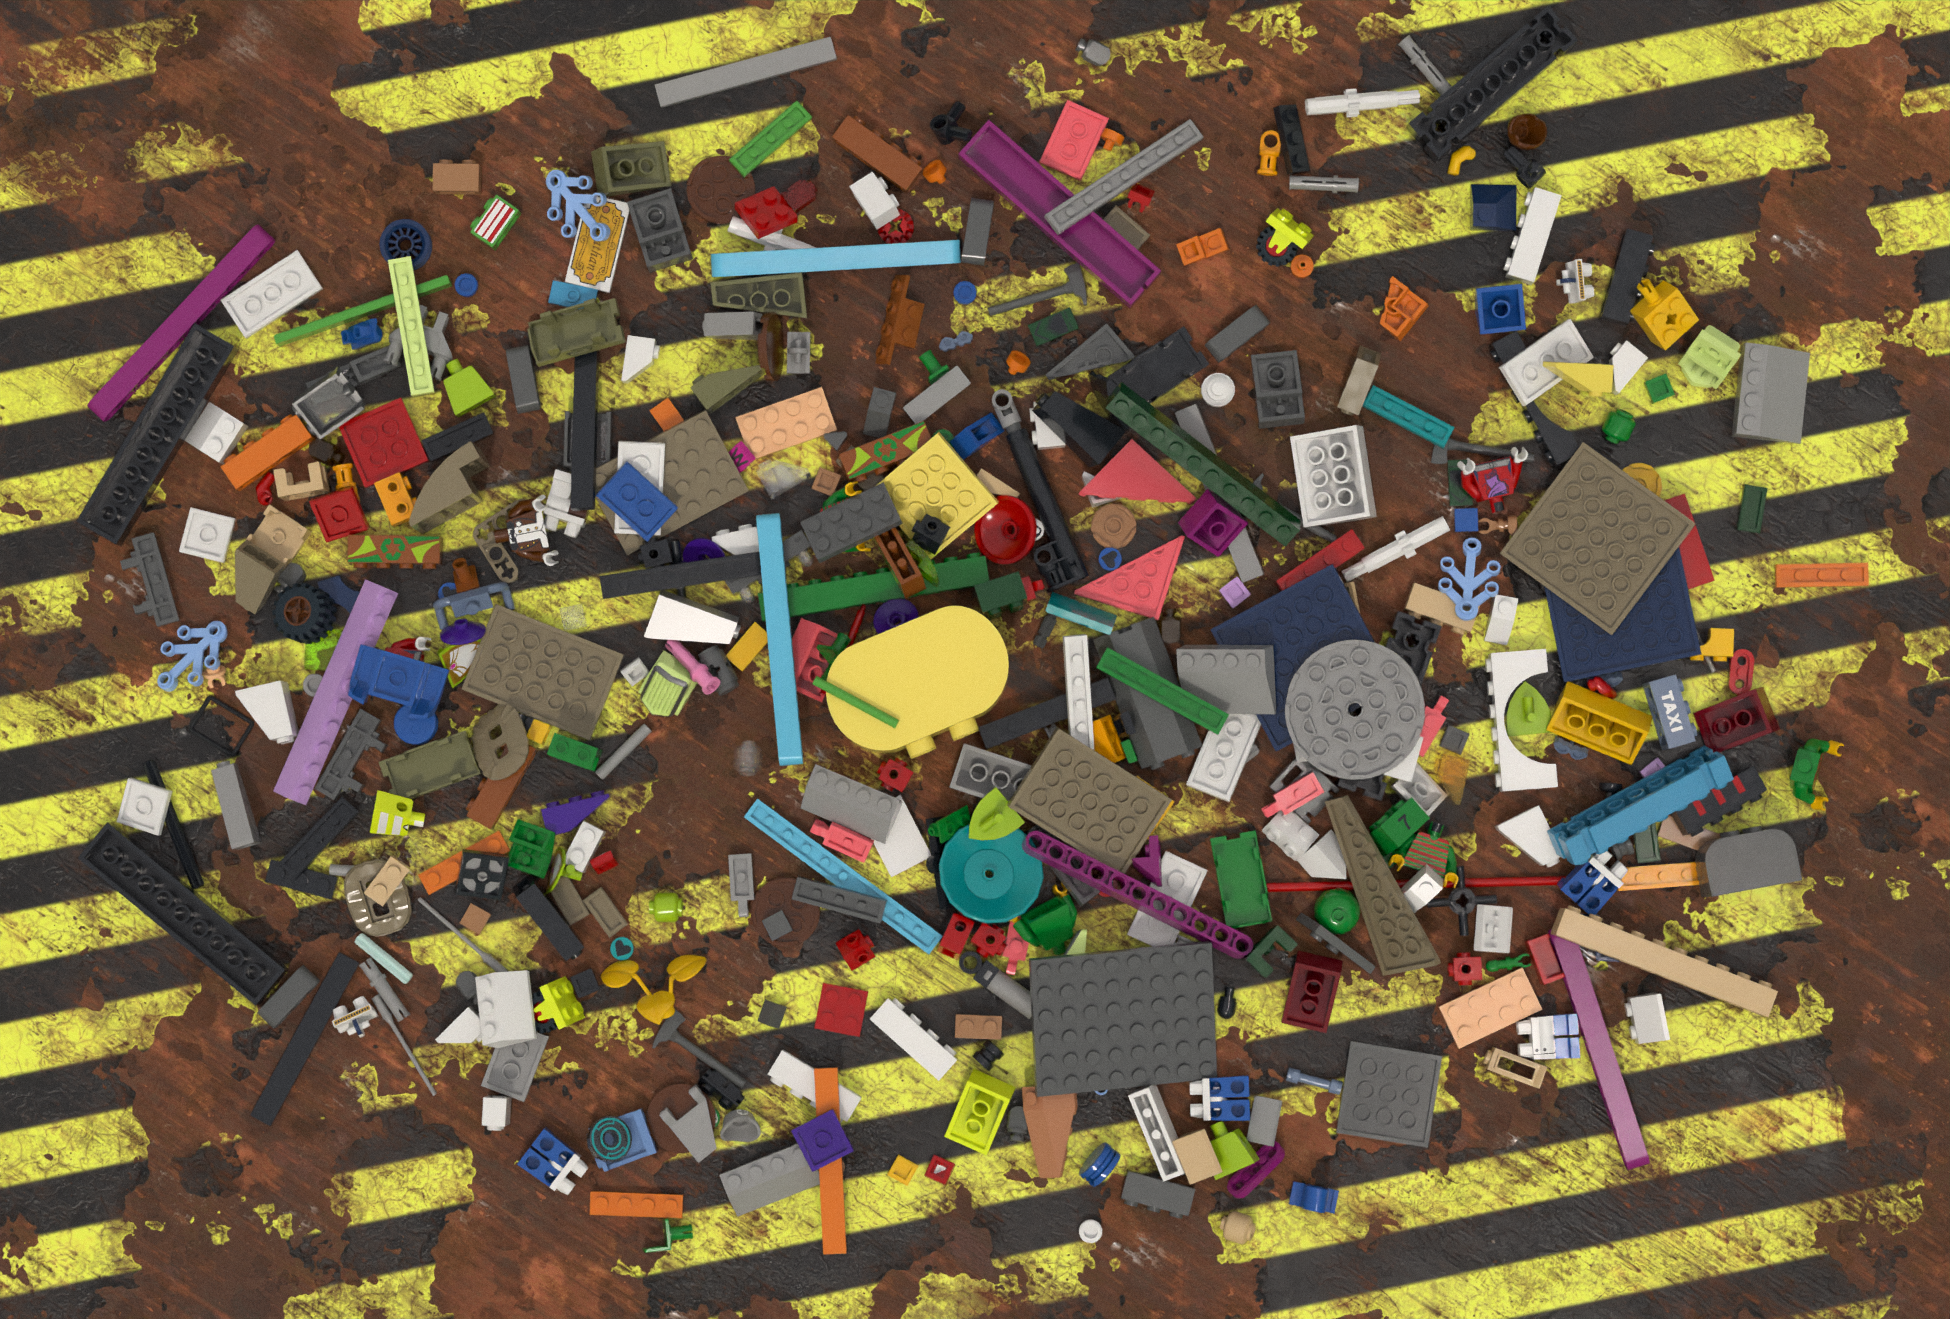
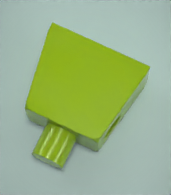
M458 359L446 364L451 376L443 380L454 414L458 418L496 397L495 393L472 365L463 369Z
M1223 1121L1210 1126L1216 1138L1211 1140L1210 1143L1223 1171L1214 1175L1215 1180L1260 1160L1239 1128L1228 1133Z

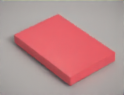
M1067 100L1039 163L1081 181L1109 118Z

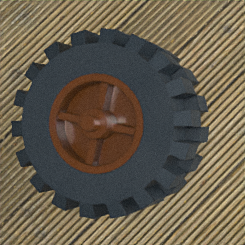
M295 583L293 588L290 586L284 588L285 593L280 592L278 595L280 599L274 602L276 610H272V615L276 616L273 622L275 625H278L276 629L283 633V636L300 643L312 644V642H320V637L325 639L328 636L327 631L333 630L334 627L331 625L332 622H336L337 618L334 617V613H337L336 607L332 606L335 602L332 598H329L330 595L322 589L306 583Z

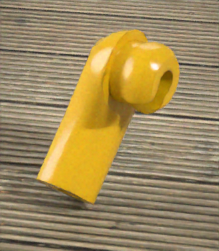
M1466 145L1453 152L1447 173L1459 175L1461 163L1475 158V149Z

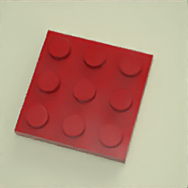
M402 398L352 418L339 427L365 488L373 486L375 482L399 472L403 473L429 461Z

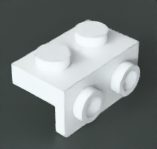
M1281 810L1278 811L1262 829L1267 838L1277 844L1294 861L1298 860L1319 836L1315 830L1293 811L1287 815H1283Z
M1477 904L1474 951L1510 952L1512 907Z

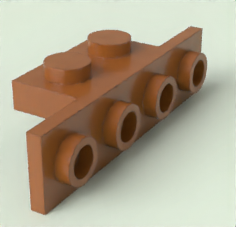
M895 275V279L892 281V292L890 301L886 306L887 314L885 323L881 328L882 336L880 345L876 350L877 358L875 364L890 365L895 344L907 348H915L925 304L905 298L910 280L909 275Z

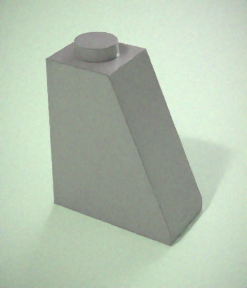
M757 312L705 313L702 323L704 336L713 339L758 340V334L761 332V328H763V323L760 322L763 314Z

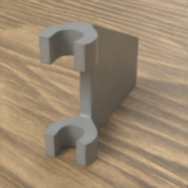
M696 1084L688 1092L698 1103L695 1107L678 1120H676L668 1107L661 1111L659 1116L699 1163L717 1147L707 1100Z

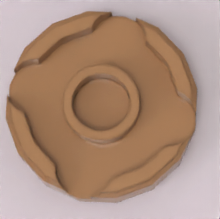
M1121 504L1102 506L1095 512L1091 521L1093 538L1099 545L1105 548L1119 549L1125 547L1132 541L1136 533L1134 514Z

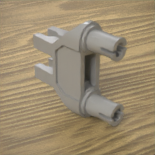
M420 305L427 351L429 355L434 357L430 367L432 379L435 376V380L441 381L446 364L452 361L453 358L444 337L449 317L448 314L439 311L434 327L425 326L424 322L428 310L427 307ZM400 328L394 330L389 335L390 346L383 360L387 364L392 363L393 366L398 365L403 350Z

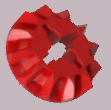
M897 209L900 215L892 221L897 223L902 219L900 229L903 233L895 230L889 234L891 229L890 222L877 229L881 239L888 244L905 243L913 234V220L907 212L901 209Z

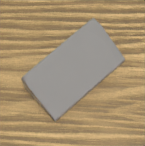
M1257 1095L1254 1097L1246 1138L1249 1142L1274 1147L1282 1106L1281 1100Z

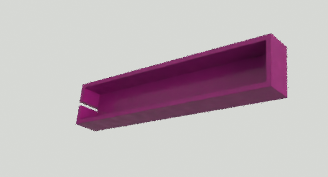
M990 120L984 124L958 154V158L1128 308H1131L1144 294L1143 287L1147 290L1160 276L1161 270L1095 212H1092L1057 235L1044 216L1073 197L1074 194Z

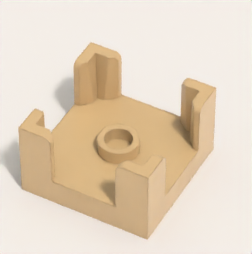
M320 462L309 463L308 470L311 482L309 480L295 482L296 485H294L292 473H286L284 468L273 470L278 497L284 501L331 493L326 466H321Z
M269 505L263 513L265 518L255 533H250L246 540L284 563L283 569H285L289 563H292L312 531Z

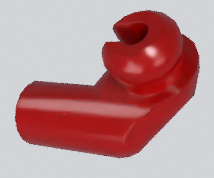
M267 471L256 486L258 502L265 506L270 505L273 501L270 486L274 483L275 477L269 471Z
M1594 676V679L1588 680L1587 684L1591 691L1598 690L1605 697L1610 699L1616 698L1617 692L1601 677Z

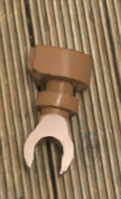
M1517 515L1507 516L1508 520L1498 518V521L1482 518L1478 523L1487 522L1489 529L1479 531V533L1486 535L1495 530L1504 532L1505 529H1508L1509 534L1513 536L1518 530Z

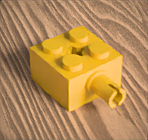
M1644 279L1641 282L1645 287H1642L1640 283L1637 285V289L1644 298L1630 312L1650 341L1666 351L1699 319L1678 288L1664 280L1654 288L1649 279Z

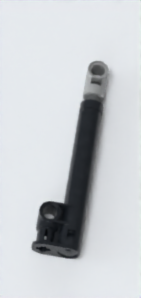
M998 390L992 396V406L1002 428L1007 430L1008 435L1005 438L1008 445H1010V450L1050 543L1039 547L1034 553V562L1040 575H1043L1048 586L1046 592L1050 593L1084 579L1089 574L1031 439H1029L1028 431L1026 428L1022 429L1020 425L1022 420L1012 395L1007 390ZM1004 395L1008 398L1009 402L1006 406L1001 407L996 404V398ZM1042 551H1046L1050 554L1051 559L1047 563H1041L1037 555Z

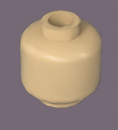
M1232 1211L1227 1217L1224 1216L1222 1218L1220 1229L1223 1230V1237L1226 1240L1243 1245L1247 1241L1252 1240L1256 1224L1253 1223L1251 1216Z

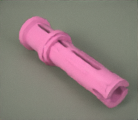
M679 640L667 641L668 644H665V648L688 670L690 679L702 687L704 694L713 693L719 687L720 680L717 677H713L708 671L709 668L705 664H700Z

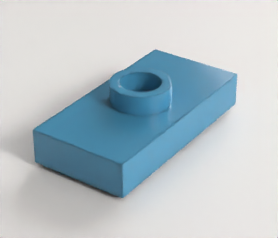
M553 280L548 303L563 307L574 306L590 299L597 300L598 290Z

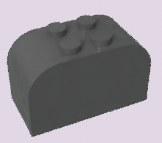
M1761 826L1742 829L1743 834H1739V830L1719 833L1720 838L1705 842L1695 856L1701 897H1714L1802 880L1795 843L1787 833L1778 829L1762 830Z

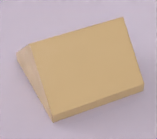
M1205 1129L1185 1133L1172 1141L1190 1185L1223 1172Z

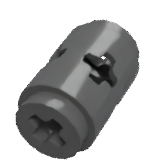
M718 645L712 646L698 655L700 659L698 662L705 664L712 676L720 680L719 687L714 691L719 696H723L739 687V679L723 649H720Z

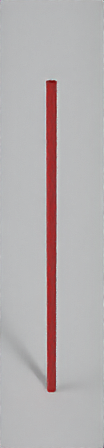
M1566 876L1465 878V887L1557 885ZM1396 880L1400 889L1409 881ZM1351 881L1266 883L1268 892L1326 891L1336 888L1354 890ZM1447 881L1446 887L1443 886V888H1453L1454 884L1451 881Z

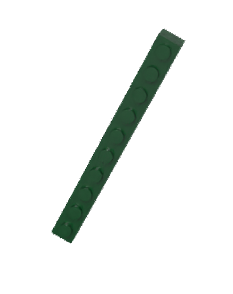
M1123 382L1107 398L1105 407L1107 410L1286 547L1300 531V519Z

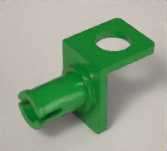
M928 350L919 357L930 373L928 381L931 385L949 372L948 365L941 366L931 350Z
M838 633L832 646L818 645L816 647L829 663L821 677L825 681H827L828 673L834 660L851 642L849 636L844 633Z
M663 1218L665 1245L643 1248V1252L671 1250L672 1241L693 1239V1233H683L685 1231H692V1225L671 1227L669 1219Z

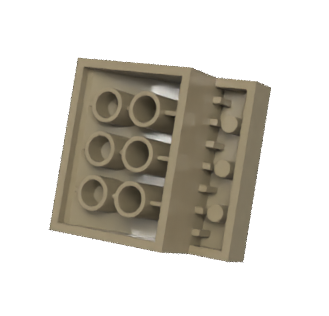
M472 441L457 449L445 459L423 486L409 520L410 526L415 530L425 534L483 502L471 477L489 468L490 464L482 450Z

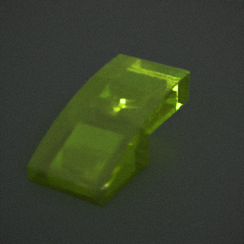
M911 539L906 544L909 553L919 563L917 567L922 577L937 587L939 579L932 561L924 550Z

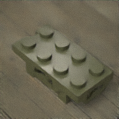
M613 298L597 303L595 299L583 301L584 303L553 312L541 313V319L528 322L529 327L527 330L531 351L537 366L548 365L626 343L623 328L617 324L616 319L617 316H620L618 301Z
M466 730L378 762L383 777H389L393 789H390L389 793L409 799L423 796L482 774Z

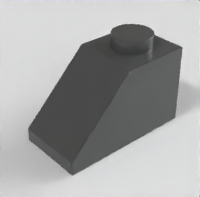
M876 387L873 388L863 431L864 435L875 438L887 435L897 397L895 392Z

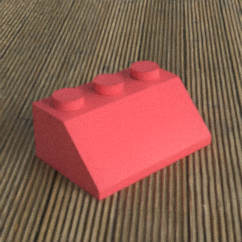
M801 618L792 638L796 688L798 693L822 702L824 695L820 694L821 689L812 683L816 676L822 677L829 663L816 647L818 645L832 646L838 634Z

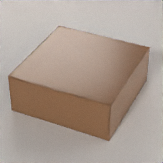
M819 467L811 489L831 496L837 489L841 475Z
M470 903L460 924L481 934L492 914Z

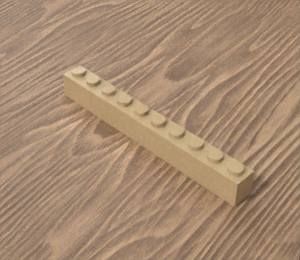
M1568 905L1567 909H1559L1550 934L1752 1013L1769 1017L1778 991L1771 989L1772 984L1759 980L1758 983L1750 980V975L1738 972L1735 975L1729 972V967L1718 963L1716 967L1708 964V959L1698 955L1695 958L1687 956L1688 951L1674 947V950L1665 947L1667 943L1657 939H1653L1652 942L1645 940L1644 934L1634 930L1630 934L1623 931L1624 926L1613 922L1610 925L1602 923L1603 918L1589 914V917L1581 915V910Z

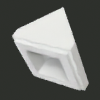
M639 657L620 670L631 686H634L650 672Z

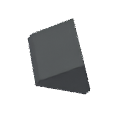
M845 431L824 434L825 441L837 453L848 438Z
M765 999L758 1022L779 1029L787 1007Z

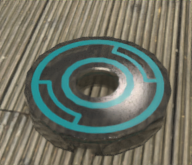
M610 1115L598 1118L591 1124L586 1141L588 1149L595 1158L609 1163L618 1161L627 1155L631 1148L632 1136L626 1122L619 1117ZM606 1133H610L613 1136L614 1141L612 1145H608L605 1142Z

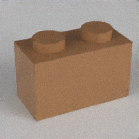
M439 160V163H433L432 191L435 194L481 195L482 168L474 160H462V164H453L452 160Z
M956 1014L955 1038L1001 1040L1002 1016Z

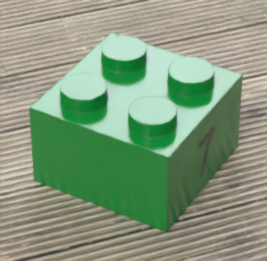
M1412 797L1405 802L1401 799L1384 813V816L1376 820L1369 827L1371 830L1369 834L1380 854L1385 857L1400 847L1430 817Z

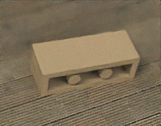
M1417 583L1412 584L1403 609L1408 612V615L1414 616L1415 619L1420 620L1421 617L1430 619L1429 622L1440 626H1443V624L1452 627V632L1464 635L1465 632L1470 633L1476 619L1475 617L1469 621L1461 620L1455 613L1456 605L1445 593ZM1469 606L1463 607V610L1469 611L1471 609Z

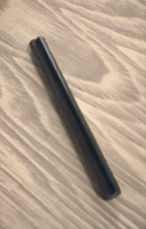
M154 760L144 762L142 766L149 783L166 789L156 762ZM170 800L165 823L191 888L198 889L204 886V881Z

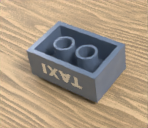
M1675 674L1642 684L1651 716H1653L1652 720L1661 750L1695 742L1697 730L1694 723H1690L1688 717L1691 711L1687 700L1684 701L1681 692L1684 691L1681 679H1677Z

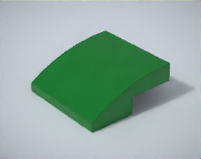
M518 819L509 838L513 845L508 854V867L544 879L553 853L555 832Z

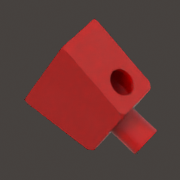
M960 911L959 914L953 913L937 952L958 961L975 922L971 918L964 916ZM961 926L963 928V931L959 932L955 929V927Z

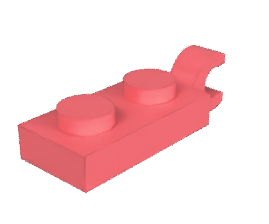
M1442 695L1439 696L1432 709L1428 706L1425 707V721L1420 737H1424L1419 752L1421 757H1424L1446 719L1441 713L1449 700Z
M1310 772L1273 794L1275 802L1264 806L1261 810L1267 818L1280 810L1283 815H1287L1324 793V790L1315 774Z
M816 819L810 830L811 833L825 838L822 843L823 845L863 863L874 843V840L833 821L829 827L823 821Z
M1013 922L1009 924L1005 942L1007 947L1002 955L1009 958L1006 974L1015 975L1018 960L1025 961L1029 945L1014 929Z

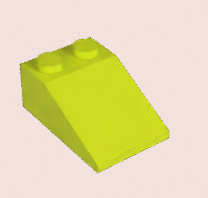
M973 1069L944 1137L987 1155L1016 1087Z

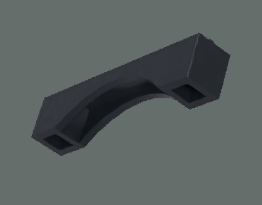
M1515 331L1492 343L1489 354L1494 363L1498 362L1501 366L1526 349L1518 332ZM1500 371V374H1501L1502 379L1504 380L1505 383H1508L1507 380H1506V378L1504 377V375H1503L1502 372ZM1512 390L1511 395L1514 401L1519 403L1520 401ZM1534 401L1526 406H1522L1524 410L1521 412L1527 424H1532L1535 430L1532 432L1537 443H1542L1546 450L1543 454L1549 464L1553 463L1554 467L1571 459L1579 448L1572 433L1550 421L1539 410Z
M1108 678L1090 684L1092 709L1116 700ZM1066 694L980 726L979 732L986 750L1067 719Z

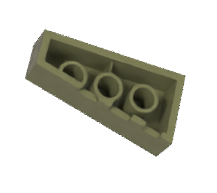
M802 272L710 282L713 306L757 312H775L780 315L807 318Z

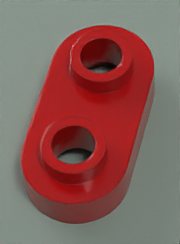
M1736 650L1733 652V657L1730 658L1728 688L1735 695L1749 692L1752 687L1754 656L1749 650ZM1739 657L1745 659L1744 665L1738 664L1737 660ZM1738 679L1743 682V686L1741 688H1738L1735 685V682Z

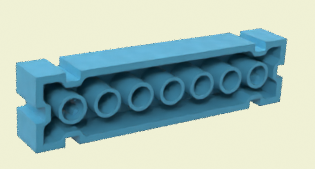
M1704 745L1689 753V757L1676 760L1571 817V821L1567 823L1562 822L1547 830V833L1558 856L1563 859L1566 858L1568 862L1575 866L1582 865L1589 860L1591 854L1605 853L1612 845L1623 843L1628 840L1629 836L1647 830L1649 825L1667 819L1669 814L1684 810L1691 802L1706 798L1708 793H1710V789L1719 790L1726 787L1727 783L1734 780L1725 756L1717 751L1713 752L1711 748Z

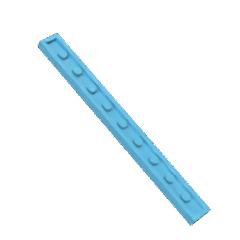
M759 799L754 802L744 818L837 887L887 900L882 920L927 954L931 953L942 938L941 934Z

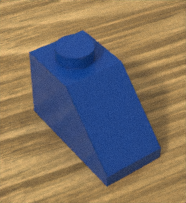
M989 413L962 430L950 443L964 460L983 448L1005 430L994 415Z

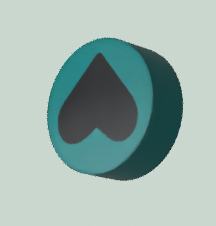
M619 937L612 942L610 951L614 958L626 960L632 956L634 945L630 939Z

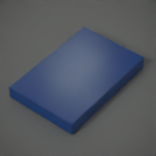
M628 461L621 466L596 494L604 504L647 542L678 509L677 505Z

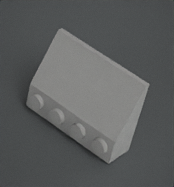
M1744 343L1740 349L1741 356L1739 359L1732 437L1801 444L1810 353L1772 345Z
M1184 645L1176 649L1177 671L1182 689L1227 714H1277L1273 645Z

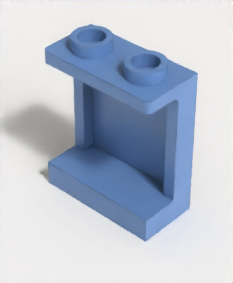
M643 1108L615 1118L620 1120L629 1131L630 1145L626 1153L617 1159H606L599 1154L594 1157L598 1168H603L604 1172L657 1153L658 1149L651 1137ZM608 1120L606 1122L600 1123L597 1126V1128L599 1129L603 1124L613 1123V1120ZM614 1121V1124H607L600 1130H595L594 1143L597 1150L604 1156H607L608 1153H615L622 1147L626 1148L628 1135L625 1128L619 1122ZM595 1126L588 1128L590 1133L586 1134L591 1147L593 1146L592 1131ZM613 1127L621 1134V1144L615 1150H608L601 1144L600 1136L605 1128ZM612 1129L605 1131L602 1137L603 1143L610 1148L617 1146L619 1143L618 1133ZM622 1149L617 1154H609L608 1157H616L622 1154L625 1149Z

